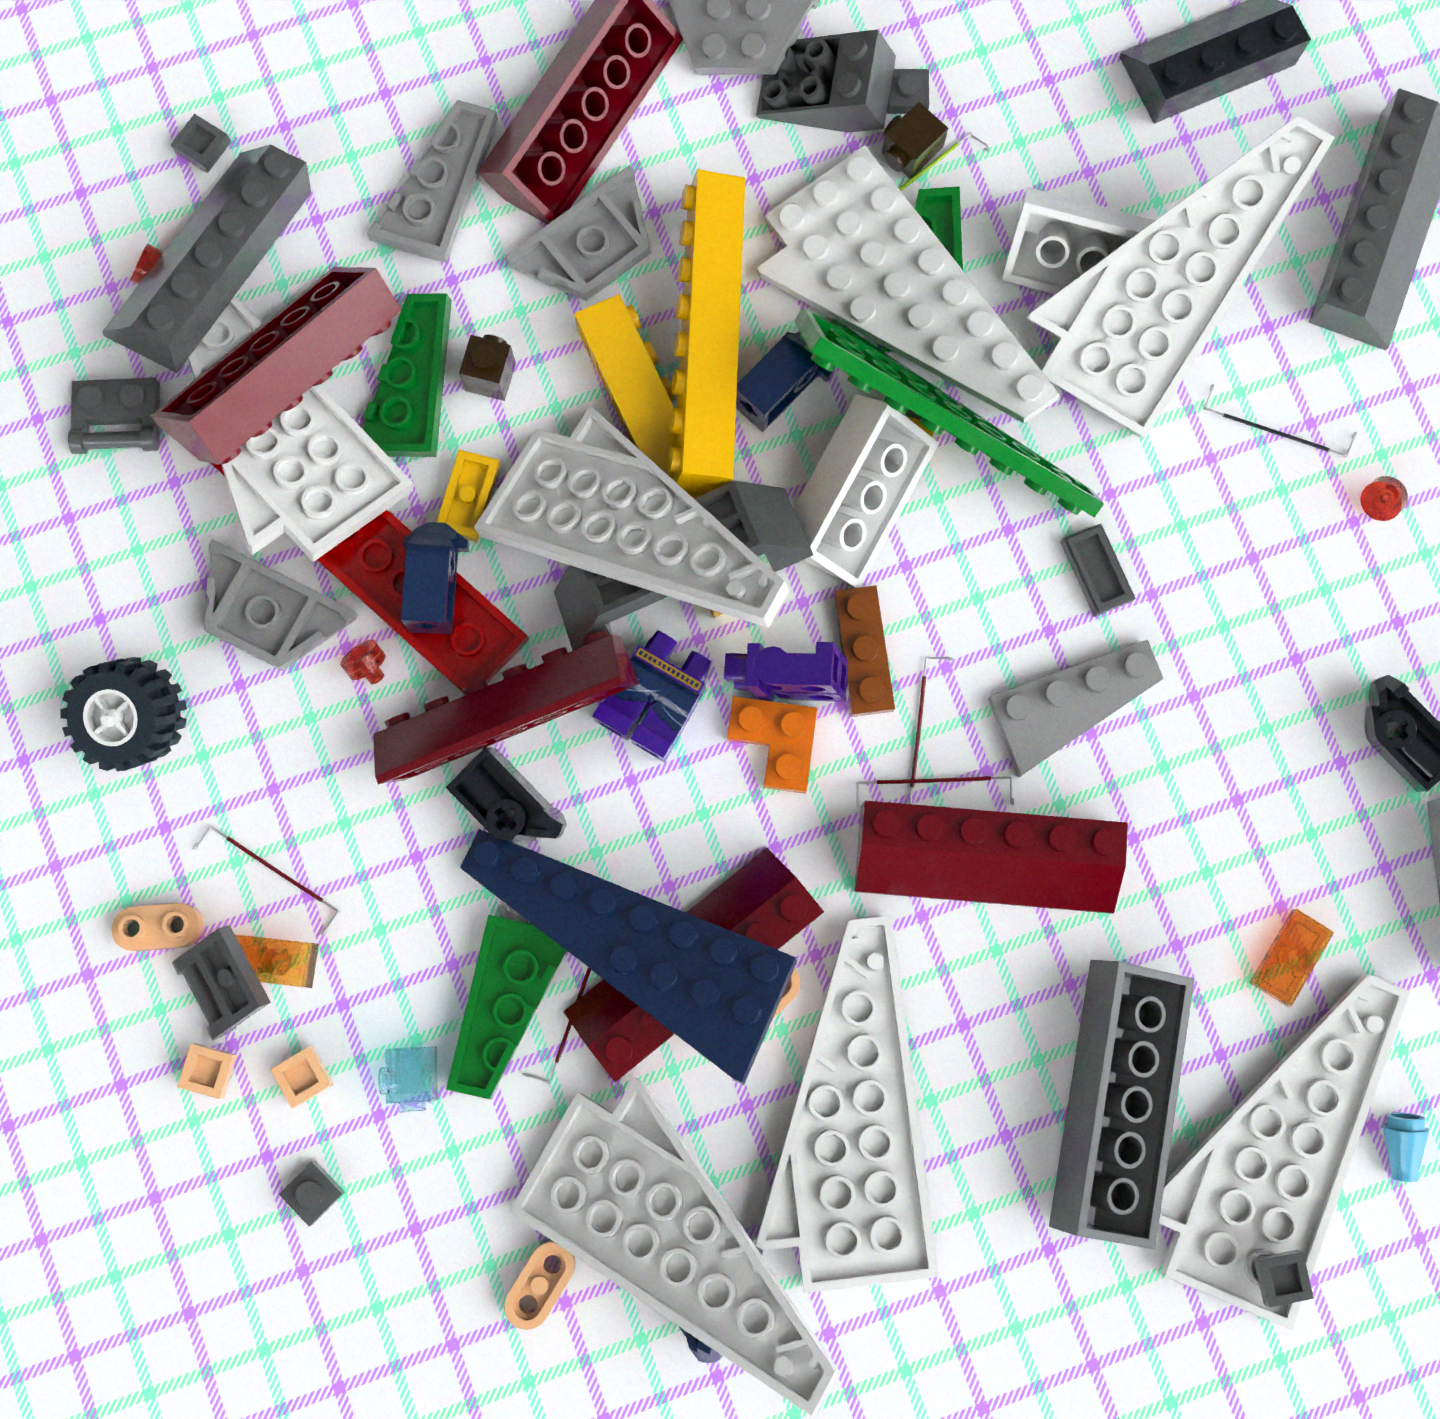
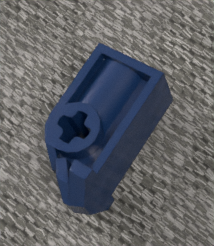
M800 331L797 333L787 332L737 383L736 409L761 432H764L818 376L825 382L832 377L833 372L824 369L811 359L812 353L805 348L806 342L799 337L801 335Z
M427 522L415 528L410 535L404 537L403 546L406 549L401 621L410 633L453 634L458 552H469L470 544L467 539L457 533L447 523Z

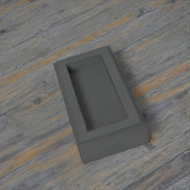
M1102 524L1062 539L1060 543L1094 618L1132 603L1136 599Z

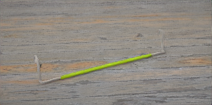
M969 132L960 141L952 145L949 149H947L943 154H941L938 158H936L918 174H916L909 181L903 184L899 188V190H904L907 186H909L911 183L917 180L920 176H922L925 172H927L930 168H932L935 164L942 160L946 155H948L951 151L958 147L959 144L962 141H964L968 136L971 135L972 138L985 145L986 148H984V150L987 152L990 151L988 144L983 142L979 138L975 137L972 132Z

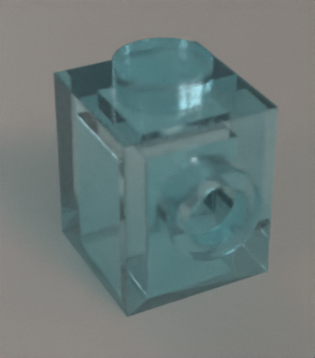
M437 1046L385 1049L386 1067H380L378 1085L380 1094H386V1104L399 1103V1112L425 1111L426 1102L438 1100Z

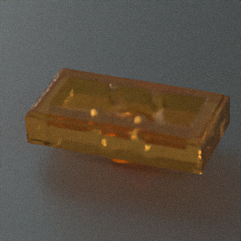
M1292 909L1249 983L1286 1007H1292L1334 932L1300 910Z
M235 934L260 982L305 988L313 987L319 944Z

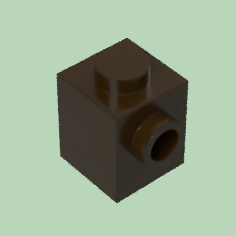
M918 102L903 117L900 115L894 117L884 129L883 135L885 138L882 148L884 159L893 170L897 172L902 171L911 179L944 147L949 128L924 105Z
M486 334L483 338L470 335L459 371L465 391L505 401L516 365L511 345L495 335Z

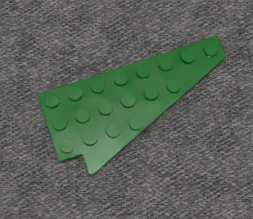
M802 307L794 320L801 333L799 337L806 342L805 348L812 353L811 359L819 366L830 372H833L835 367H838L849 375L847 380L860 390L870 393L872 388L885 396L883 401L896 411L906 414L908 409L921 417L919 422L932 432L941 435L944 430L956 438L954 442L959 447L972 455H976L980 450L991 458L989 463L996 469L1009 476L1013 471H1016L1026 477L1023 482L1029 488L1043 496L1047 491L1059 497L1057 502L1075 515H1078L1082 510L1095 518L1103 507V501L1092 489L837 320L832 318L829 322L805 307Z

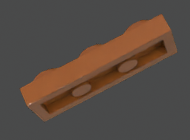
M877 585L836 590L834 592V601L842 653L848 659L847 689L851 716L858 717L894 712L895 704Z

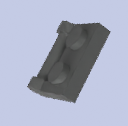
M156 378L72 381L71 429L68 433L70 452L72 454H87L88 450L139 447L143 451H158L160 427L150 417L160 408V383ZM142 423L140 431L89 433V426Z
M230 925L218 928L172 962L177 975L183 974L209 1023L206 1030L212 1040L219 1039L237 1028L236 1026L271 1003Z

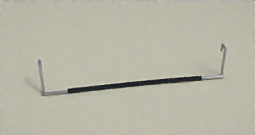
M1211 384L1204 410L1344 457L1349 456L1357 436L1356 431L1351 437L1352 441L1347 453L1344 454L1328 447L1206 408L1215 387L1214 384Z

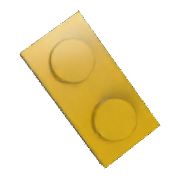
M459 449L437 522L447 523L465 539L478 543L479 534L474 529V526L491 500L501 467L500 461Z

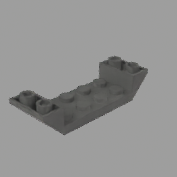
M732 481L694 498L755 555L761 556L765 554L774 572L814 555L785 488ZM568 565L553 591L572 651L583 647L581 639L605 630L607 636L613 635L610 622L668 597Z

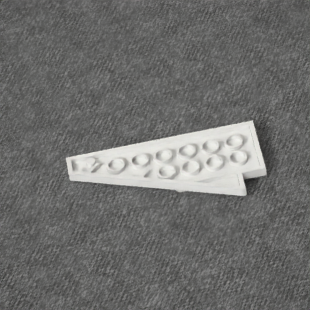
M1299 115L1294 117L1030 312L1027 317L1028 320L1060 338L1041 368L1047 379L1079 400L1146 438L1335 137Z
M865 145L765 215L766 223L785 248L756 267L758 275L764 281L1022 423H1026L1059 399L1058 391Z
M234 296L189 356L188 361L194 380L263 325L236 296ZM320 384L312 386L303 393V400L296 407L288 411H282L271 420L273 424L268 431L258 437H251L240 447L241 452L235 459L221 464L248 550L252 555L283 533H286L314 562L413 491V482Z
M591 407L587 409L570 437L536 428L474 526V529L482 538L769 628L789 592L785 581L598 411Z
M892 915L848 920L846 923L755 1242L756 1247L763 1251L798 1246L804 1293L939 1277Z
M1370 974L1362 975L1165 1180L1159 1224L1175 1230V1234L1160 1274L1293 1331L1303 1301L1270 1308L1265 1306L1253 1258L1300 1250L1304 1253L1309 1279H1311L1411 991Z
M633 1077L614 1113L586 1095L577 1092L509 1212L809 1415H816L839 1373L838 1368L648 1086L642 1080Z

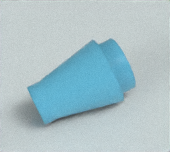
M1388 1113L1387 1123L1382 1124L1391 1167L1390 1177L1403 1182L1419 1181V1170L1430 1130L1425 1127V1117L1412 1113Z

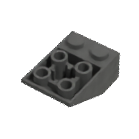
M878 29L797 39L787 49L785 59L776 74L763 75L756 116L759 119L846 133L884 129L896 55Z

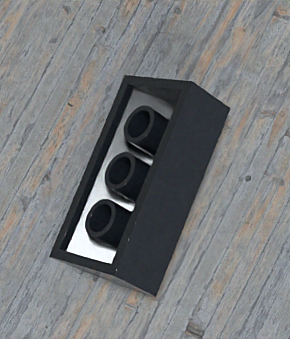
M1247 0L1121 52L1119 58L1155 124L1296 65L1311 38L1293 5L1279 0Z

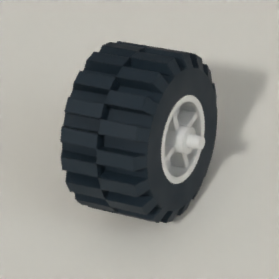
M138 657L103 662L82 670L83 674L75 676L70 682L74 689L64 692L62 700L68 703L67 707L60 709V718L67 719L68 725L62 728L65 737L71 735L74 740L70 747L75 753L83 751L85 755L82 760L91 765L99 762V769L109 771L116 768L117 772L142 766L167 755L172 751L170 746L176 745L180 741L182 735L177 730L185 728L187 718L181 717V711L187 710L186 700L179 701L177 693L182 692L179 683L171 684L169 682L172 674L166 669L156 671L158 663L151 660L141 662V658Z

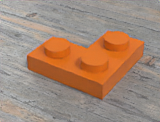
M733 696L727 741L769 746L763 788L806 794L817 708Z

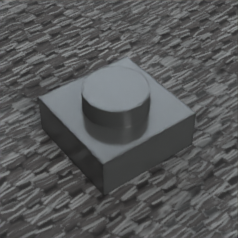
M894 69L888 102V114H906L918 102L929 110V69Z
M194 113L171 143V147L175 153L208 173L230 145L231 140L228 134Z
M315 1160L287 1185L279 1195L310 1227L346 1192Z
M1293 1250L1253 1258L1265 1306L1270 1308L1314 1299L1302 1251Z

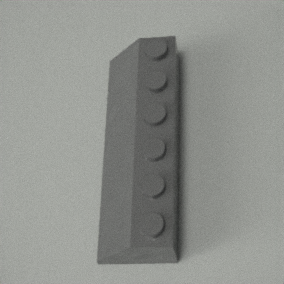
M1399 88L1382 110L1308 323L1383 350L1389 348L1440 197V104L1438 101Z
M271 144L240 153L102 331L103 336L178 373L310 196L311 187L307 162Z
M1090 960L1049 1227L1075 1236L1155 1249L1195 978L1120 961Z

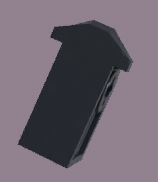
M1390 675L1377 678L1370 683L1369 706L1366 707L1364 723L1366 739L1416 792H1428L1440 781V722L1408 691L1410 688L1404 682ZM1385 722H1397L1399 726L1396 727L1395 733L1398 737L1387 738L1385 736L1389 729Z
M484 747L445 787L492 836L500 840L532 842L536 841V837L556 839L563 835L567 826L564 815L557 808H554L497 748ZM516 810L517 814L513 819L517 825L507 826L505 824L509 818L505 811Z

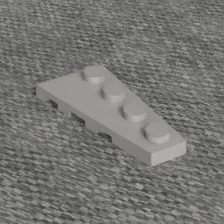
M461 100L456 101L430 139L431 145L421 160L417 159L409 170V178L398 193L394 192L386 204L387 210L379 222H374L367 232L370 241L447 263L478 176L477 171L482 165L498 120L495 110Z
M1145 640L994 694L988 698L1017 775L1021 777L1164 678L1149 641Z

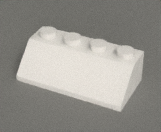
M1027 187L1001 280L1056 294L1155 220Z
M856 394L794 506V511L814 554L803 561L853 588H860L939 442L884 401Z

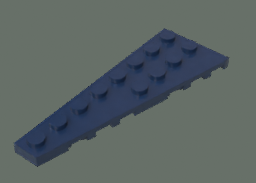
M481 829L478 830L460 866L467 875L585 964L630 1001L642 1008L674 1035L678 1036L709 1062L730 1076L735 1082L742 1085L745 1084L797 964L796 957L513 842L497 839Z

